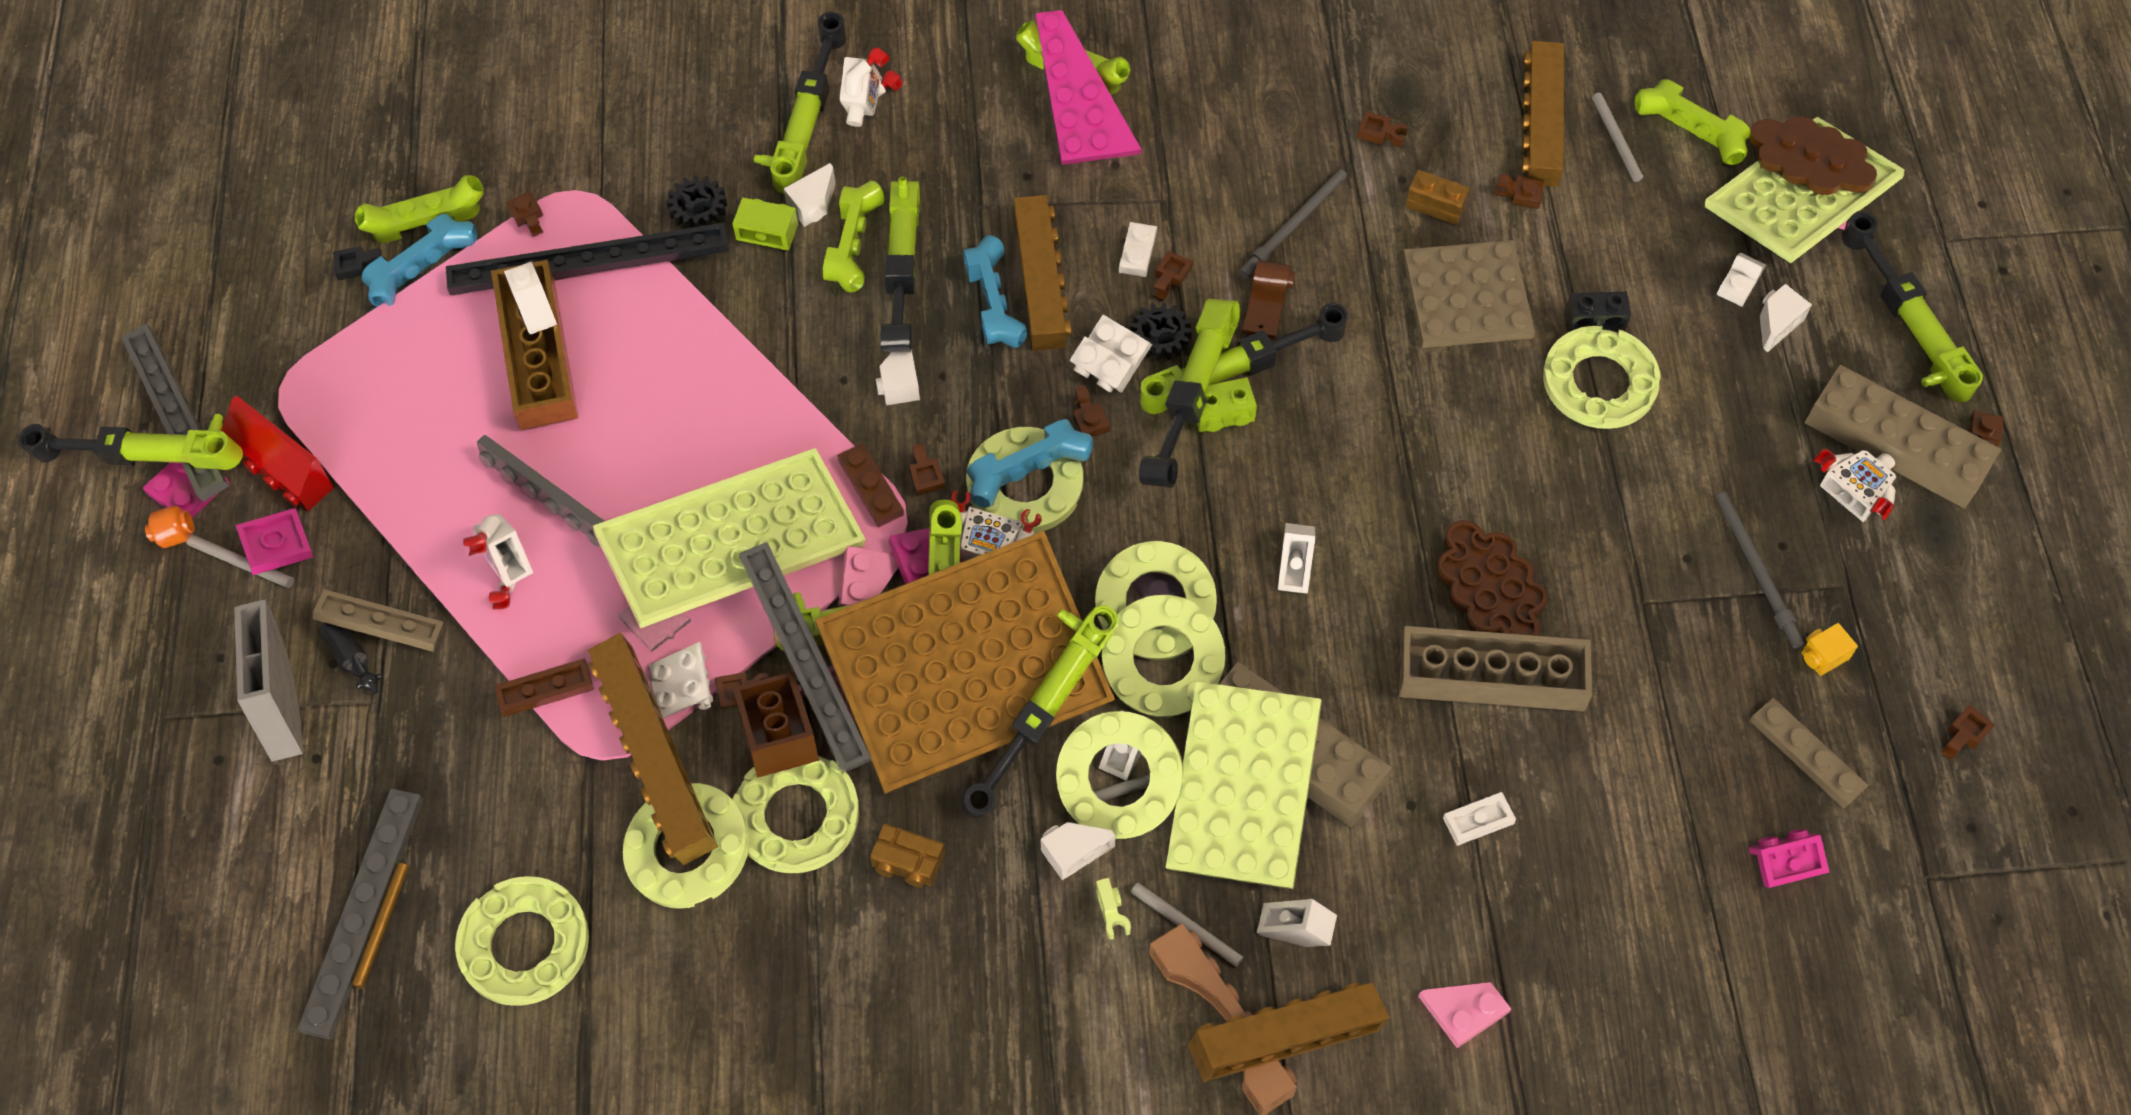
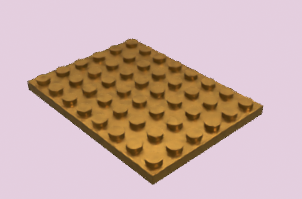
M1045 531L815 619L816 626L862 740L871 757L872 765L884 794L1008 745L1016 734L1009 730V726L1025 703L1030 700L1075 633V630L1066 625L1057 614L1061 609H1064L1081 619ZM1097 657L1089 665L1056 713L1055 719L1049 727L1115 700Z

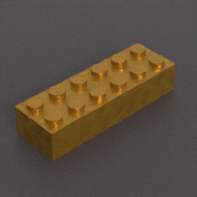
M548 260L533 262L532 264L541 282L557 325L533 334H529L504 273V271L518 266L491 271L512 407L521 430L579 418L555 280Z

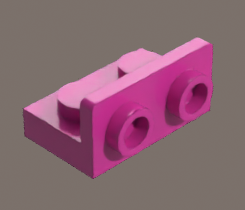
M1807 829L1788 832V837L1778 839L1777 836L1761 838L1758 840L1759 845L1749 847L1750 854L1757 855L1764 887L1771 888L1830 873L1821 835L1808 833Z

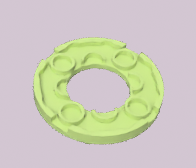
M1602 326L1582 327L1562 336L1550 349L1543 370L1544 386L1553 404L1568 418L1586 426L1602 429L1627 426L1641 419L1653 406L1658 395L1659 381L1661 379L1655 357L1640 340L1622 330H1619L1618 333L1603 330ZM1592 356L1610 358L1625 369L1629 379V387L1622 396L1616 399L1613 398L1610 401H1605L1598 397L1590 398L1586 396L1585 392L1582 393L1574 382L1573 371L1575 366L1583 359Z
M1016 427L1001 431L985 440L976 449L969 461L968 467L975 460L991 452L999 461L1044 439V429ZM1066 457L1053 461L1049 465L1054 476L1053 485L1048 493L1038 500L1030 502L1014 501L1006 497L999 490L993 506L984 508L975 505L972 500L970 502L976 509L1020 522L1022 512L1030 509L1031 511L1028 515L1030 523L1034 522L1037 513L1042 517L1040 525L1033 527L1032 531L1034 533L1051 529L1068 518L1077 507V502L1083 491V469L1081 462ZM966 473L967 491L970 493L973 482Z
M1149 541L1123 550L1107 564L1097 584L1096 607L1107 605L1113 608L1118 615L1127 607V592L1137 578L1150 572L1168 574L1182 585L1186 599L1199 605L1213 619L1215 616L1217 595L1209 570L1195 554L1173 543ZM1097 616L1102 630H1106L1108 627L1107 620L1102 616ZM1169 626L1152 628L1137 640L1133 656L1150 659V661H1165L1180 657L1191 651L1193 647L1188 637L1178 629Z
M1154 595L1133 602L1118 614V626L1102 649V663L1110 688L1126 706L1146 716L1170 718L1191 712L1196 682L1219 685L1225 666V646L1217 624L1199 605L1178 596ZM1169 626L1178 629L1188 637L1193 647L1194 661L1191 670L1182 680L1172 685H1157L1148 682L1138 673L1134 664L1133 651L1136 642L1146 631L1152 628Z
M1113 711L1102 713L1086 720L1070 734L1058 758L1056 781L1063 805L1077 823L1112 830L1115 834V839H1126L1140 836L1153 830L1171 814L1181 793L1183 764L1175 742L1159 724L1148 717L1136 713ZM1115 743L1128 744L1138 749L1146 758L1150 769V782L1144 795L1135 803L1126 806L1109 805L1100 800L1092 790L1089 781V768L1094 756L1104 747Z
M818 756L819 761L758 778L753 767L744 776V781L737 793L734 794L733 801L744 814L750 836L748 856L755 862L777 872L803 873L828 864L848 846L858 824V797L849 775L846 772L842 774L838 764L833 760L830 761ZM800 784L812 787L821 794L827 808L826 817L819 830L806 839L794 841L783 839L772 833L765 821V810L771 797L786 786Z
M691 783L704 815L714 830V838L718 845L717 848L712 850L707 860L693 871L675 873L666 870L660 865L656 856V843L661 832L657 829L651 817L655 813L652 804L648 805L646 802L630 822L623 843L624 867L633 885L652 902L669 908L695 907L696 903L710 897L714 899L723 893L741 872L748 855L750 842L744 814L733 799L713 786Z
M530 876L508 879L495 884L494 888L479 900L476 898L466 910L456 934L455 951L457 962L468 983L485 998L496 1003L511 1006L537 1003L562 990L579 971L588 949V924L585 914L576 899L558 883ZM533 912L541 914L550 921L554 929V945L550 955L538 963L536 967L527 971L515 972L503 968L496 962L492 954V938L496 928L506 918L516 913Z

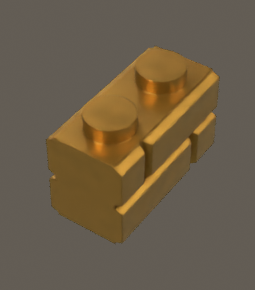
M1418 169L1409 188L1405 207L1457 225L1465 209L1470 187Z
M884 824L870 858L872 867H875V871L880 875L893 877L895 874L904 877L908 884L922 888L924 884L933 886L946 852L944 843Z

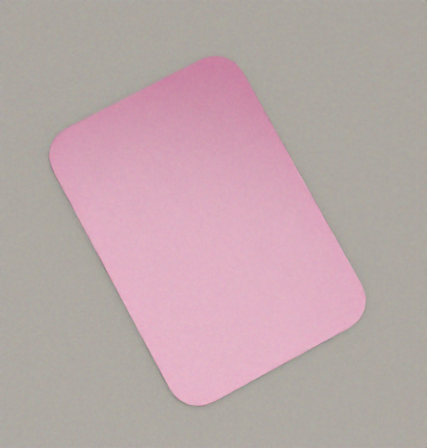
M572 190L555 192L537 200L543 216L538 218L543 233L533 237L526 224L518 227L513 217H511L475 241L472 246L466 247L397 293L393 305L388 306L385 302L304 355L287 371L279 388L278 408L289 429L308 451L318 459L322 467L508 681L583 658L586 659L588 664L592 661L588 649L621 632L632 644L652 693L653 688L649 665L701 642L703 654L706 656L705 668L709 673L710 695L714 696L717 693L715 677L744 673L775 649L777 644L773 627L753 587L640 628L601 546L596 547L587 538V535L580 530L574 531L565 522V519L558 514L552 515L549 513L543 503L536 498L530 499L527 497L521 487L515 483H508L499 471L493 467H486L478 457L479 450L476 442L483 435H487L604 521L816 448L866 539L865 546L860 548L893 555L888 543L890 536L906 533L908 527L905 501L895 486L885 476L884 478L904 509V516L879 528L877 527L838 461V454L855 446L669 261L554 279L579 418L524 430L520 429L512 407L494 289L450 295L447 289L446 266L642 236L611 203L597 194ZM500 514L516 531L533 573L516 582L513 592L509 593L510 606L508 608L493 610V603L489 601V593L501 591L498 587L501 579L486 560L483 553L468 555L470 547L464 546L463 540L464 538L475 536L472 528L483 517ZM844 554L784 575L792 594L796 592L802 594L806 609L819 606L820 611H822L839 599ZM589 665L588 668L594 690L533 708L560 741L581 756L603 761L625 758L631 755V753L627 754L621 745L619 737L623 736L622 731L613 724L609 716L612 707L610 703L607 704L599 692V687L602 686L600 679L595 678ZM695 704L664 718L668 730L696 710L698 705Z

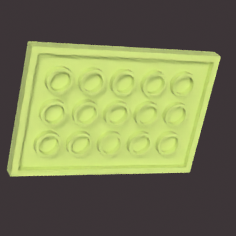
M1819 117L1813 119L1818 127L1835 128ZM1840 131L1841 134L1843 135V138L1853 139V138L1850 137L1849 135H1847V134H1845L1844 132ZM1866 146V162L1873 165L1877 170V178L1873 188L1865 192H1851L1841 188V190L1834 194L1820 195L1811 191L1806 184L1789 183L1783 178L1781 172L1765 170L1757 161L1709 196L1705 201V207L1789 263H1792L1850 219L1855 212L1863 209L1901 180L1905 170Z
M1196 682L1183 759V784L1175 807L1166 862L1167 870L1294 890L1322 705L1321 699Z

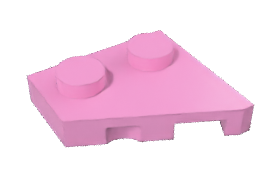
M847 546L844 553L838 606L856 604L881 594L898 569L894 555Z
M1491 982L1427 989L1421 991L1418 996L1456 1048L1511 1011L1510 1006Z

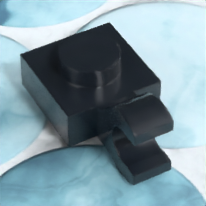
M361 246L334 251L335 276L338 280L362 276L364 269L382 256L381 249L376 248L364 252Z

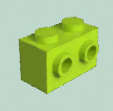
M742 197L732 224L736 240L789 250L798 227L796 208Z
M1248 377L1208 385L1205 392L1207 403L1199 423H1196L1199 433L1205 431L1215 432L1224 427L1234 425L1244 426L1255 421L1257 405Z

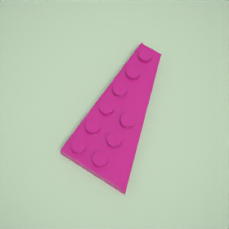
M1057 10L1036 13L1035 19L1061 165L1141 154L1142 149L1064 12Z

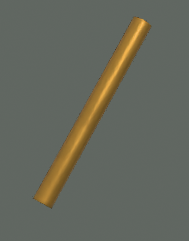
M397 863L351 983L356 988L364 989L408 873L409 866L406 864Z

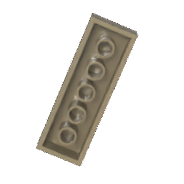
M1839 365L1805 421V424L1858 452L1862 450L1868 451L1875 458L1882 453L1891 455L1895 461V466L1891 470L1964 509L1978 491L2002 450L1842 365Z
M1404 626L1400 640L1399 697L1585 712L1592 697L1591 640Z
M1239 662L1235 664L1219 684L1283 693ZM1319 718L1308 798L1352 828L1388 782L1392 767Z

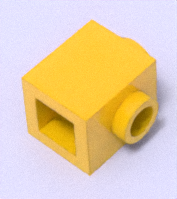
M1837 623L1825 631L1817 629L1806 638L1808 643L1801 654L1804 656L1807 665L1815 669L1822 676L1848 661L1858 648V645L1843 627Z

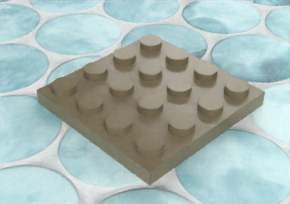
M1514 240L1404 249L1403 260L1422 348L1533 339L1535 329Z

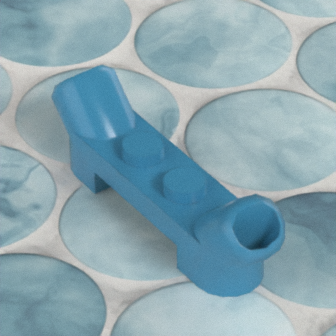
M441 214L426 224L429 234L389 262L380 256L364 269L361 276L364 284L369 287V301L376 307L384 302L388 306L393 305L397 289L415 278L421 271L436 263L452 249L472 246L477 241L475 225L470 221L456 222L450 215Z
M986 235L977 247L963 250L969 282L980 280L988 306V310L981 311V324L986 344L1002 342L1016 349L1024 343L1027 337L1026 324L1004 313V311H1007L1006 298L1004 294L999 295L998 289L1001 288L999 273H993L992 270L1004 255V247L1000 239L992 235Z
M1063 419L1044 427L1043 440L997 461L991 452L975 460L967 468V474L973 482L970 491L972 502L984 508L993 506L1001 486L1011 481H1019L1036 469H1044L1061 457L1086 461L1089 459L1092 451L1093 438L1090 434L1075 431L1070 421Z

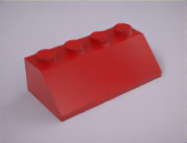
M236 395L232 399L221 431L242 448L244 466L252 474L257 475L260 473L264 476V482L272 490L280 489L283 491L284 498L291 505L296 507L299 504L306 511H310L334 489L318 459Z

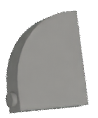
M266 599L234 607L237 701L271 762L303 754L302 730L296 687L285 645L273 613Z

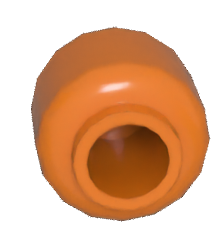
M171 506L152 512L148 518V524L145 525V533L149 541H155L161 548H168L188 541L189 536L195 530L190 513L178 506Z

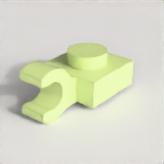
M1109 878L1096 881V894L1104 921H1106V934L1110 940L1114 939L1112 928L1115 925L1123 926L1126 935H1130L1131 924L1129 919L1120 915L1117 911V907L1122 906L1118 888L1111 887Z

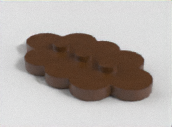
M1796 116L1789 118L1784 123L1773 119L1759 120L1750 129V142L1759 149L1758 163L1760 166L1771 172H1781L1783 178L1789 183L1806 184L1814 193L1831 195L1841 190V188L1851 192H1865L1873 188L1876 182L1877 170L1873 165L1866 162V146L1858 140L1843 138L1841 132L1836 128L1818 127L1812 119Z
M1460 520L1451 524L1444 538L1447 551L1438 559L1436 572L1438 578L1445 585L1451 587L1449 598L1452 605L1466 612V623L1470 630L1539 636L1540 625L1536 617L1541 615L1546 607L1547 594L1540 584L1532 581L1534 570L1530 562L1516 556L1517 547L1515 541L1510 536L1501 532L1484 534L1481 528L1471 521Z

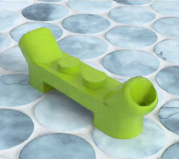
M1028 21L1018 30L1016 40L1025 49V57L1028 63L1044 70L1036 21ZM1085 50L1110 95L1117 93L1120 90L1121 83L1125 82L1130 75V66L1127 60L1123 57L1109 60Z
M1668 79L1660 80L1655 88L1640 89L1635 96V109L1639 115L1660 114L1676 125L1683 127L1700 139H1704L1718 147L1722 161L1725 164H1739L1747 156L1748 150L1745 142L1749 139L1751 131L1748 125L1737 117L1730 114L1724 121L1682 97L1684 88Z
M464 175L455 187L387 206L377 207L363 203L355 212V222L359 230L371 233L377 242H392L402 239L401 231L426 225L441 214H448L454 217L456 222H463L474 218L480 211L478 201L484 195V188L478 178Z
M872 180L859 188L843 187L839 206L841 219H846L839 248L827 247L824 259L823 279L838 282L847 293L858 291L862 288L865 281L864 273L853 261L854 255L858 256L860 253L861 241L859 235L864 233L866 228V217L864 215L883 205L885 200L881 186Z
M938 500L929 509L928 575L960 563L962 518L958 505L950 500Z

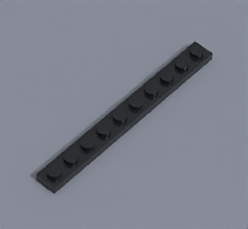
M725 223L449 265L446 266L447 289L450 295L494 289L491 271L523 265L531 261L533 263L548 260L553 277L557 279L729 252Z

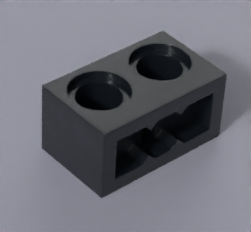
M1627 291L1570 293L1564 311L1567 333L1587 326H1602L1603 330L1617 333L1619 330L1625 332L1631 317Z

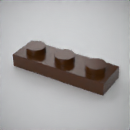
M864 443L837 455L840 465L878 528L904 516V509Z
M585 658L494 685L500 712L503 717L594 690Z

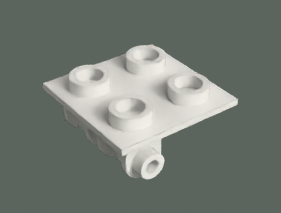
M701 642L649 665L654 698L663 719L695 704L701 710L711 707L713 696L710 695L709 673L705 668L706 656L703 654Z

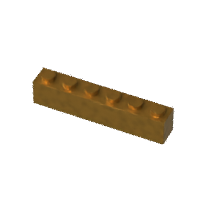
M1532 41L1530 51H1525L1523 67L1527 68V72L1524 73L1523 88H1527V93H1524L1522 109H1527V114L1523 115L1522 130H1526V135H1523L1522 151H1526V156H1523L1521 173H1526V178L1544 181V186L1558 187L1563 173L1564 43Z
M1047 195L1014 198L1015 221L1032 351L1066 348V336H1071L1070 320H1064L1063 314L1068 313L1066 296H1061L1060 290L1065 289L1063 273H1058L1057 267H1061L1060 250L1054 249V245L1058 244L1057 228L1051 227V222H1055L1054 206H1048Z
M1356 982L1344 987L1339 992L1323 991L1307 1001L1299 998L1288 1002L1284 1007L1278 1009L1273 1007L1263 1008L1256 1012L1255 1015L1244 1018V1015H1237L1228 1019L1224 1024L1215 1026L1214 1023L1202 1025L1196 1029L1195 1035L1188 1044V1048L1202 1081L1206 1082L1379 1032L1390 1017L1373 982L1364 985Z

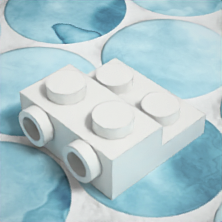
M1102 315L1090 336L1083 338L1070 361L1076 365L1073 370L1088 379L1091 374L1099 379L1096 384L1110 393L1113 389L1122 393L1152 344L1105 315Z

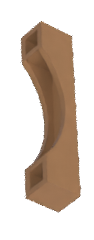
M1182 923L1150 943L1149 955L1167 981L1183 985L1201 995L1217 1009L1226 1021L1237 1015H1244V1018L1253 1016L1249 1010L1244 1012L1237 1002L1239 1001V996L1230 983L1225 985L1218 975L1221 973L1219 966L1211 956L1207 958L1200 949L1202 943L1193 930L1188 931ZM1279 1061L1243 1071L1242 1091L1258 1114L1266 1115L1294 1096L1297 1088L1295 1085L1297 1079L1287 1065L1283 1067Z

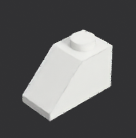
M830 163L784 188L786 204L796 208L797 219L804 227L812 222L819 221L828 213L836 184L833 166Z
M532 261L504 271L529 334L557 325Z
M1786 284L1778 291H1770L1762 301L1764 307L1760 314L1763 349L1769 352L1805 320L1812 304Z
M912 350L911 352H891L879 366L881 378H876L878 395H884L886 406L920 400Z
M1285 524L1278 590L1308 594L1315 543L1314 526Z
M1069 822L1060 827L1058 825L1051 827L1041 838V851L1061 880L1069 877L1115 847V834L1112 830Z
M1313 899L1264 903L1257 933L1264 937L1303 947L1330 946L1337 915Z

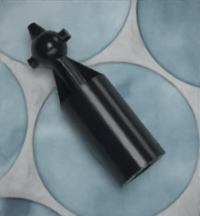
M329 623L322 624L318 630V636L343 671L350 672L360 678L359 683L356 684L358 690L362 688L377 694L379 692L378 680L382 678L379 673L375 675L368 672L367 654L350 630Z

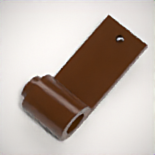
M1258 259L1252 292L1242 329L1243 334L1252 335L1264 330L1268 338H1276L1287 288L1292 289L1296 272L1291 271V265Z

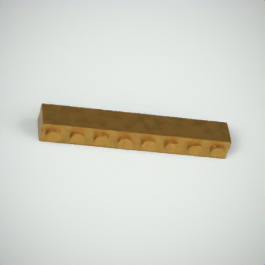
M620 632L588 649L592 659L588 665L595 678L600 679L602 686L599 687V692L607 704L610 703L612 707L609 716L617 729L620 728L623 736L619 737V740L626 753H631L634 760L630 762L631 769L637 779H641L644 787L640 790L647 804H652L655 813L651 817L660 832L663 831L666 837L662 843L670 858L676 857L685 865L717 848L716 840L632 644Z

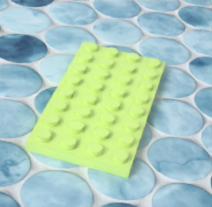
M816 448L593 525L594 534L640 628L753 587L739 558V553L762 543L768 542L784 576L844 554L847 546L860 548L865 546L866 542L862 531Z

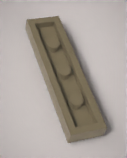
M323 589L313 611L314 620L432 652L436 648L444 626L443 621Z
M1774 698L1751 717L1750 722L1843 809L1869 786Z

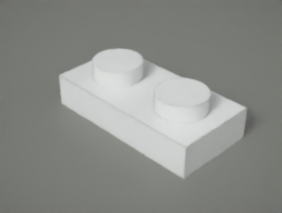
M1130 222L1119 265V273L1142 277L1147 276L1156 239L1157 226Z
M1502 792L1445 813L1443 817L1457 846L1511 826L1516 821Z

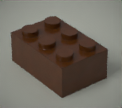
M794 672L733 687L757 778L819 761L814 735Z

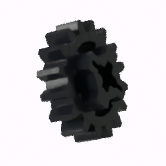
M694 175L693 181H689L685 177L683 178V185L675 183V191L668 192L669 199L666 200L670 218L675 219L677 226L684 223L685 229L691 228V226L710 225L711 221L719 223V215L726 214L725 207L728 205L724 188L719 187L716 180L710 183L708 176H705L703 180H699L698 176Z
M1166 302L1162 303L1161 308H1157L1154 303H1151V310L1142 307L1141 314L1134 315L1133 323L1130 326L1131 332L1152 344L1145 357L1148 358L1151 354H1154L1156 361L1160 360L1161 355H1165L1168 360H1171V353L1180 356L1182 348H1188L1192 335V329H1190L1191 320H1185L1186 312L1177 313L1176 305L1168 309L1166 308Z

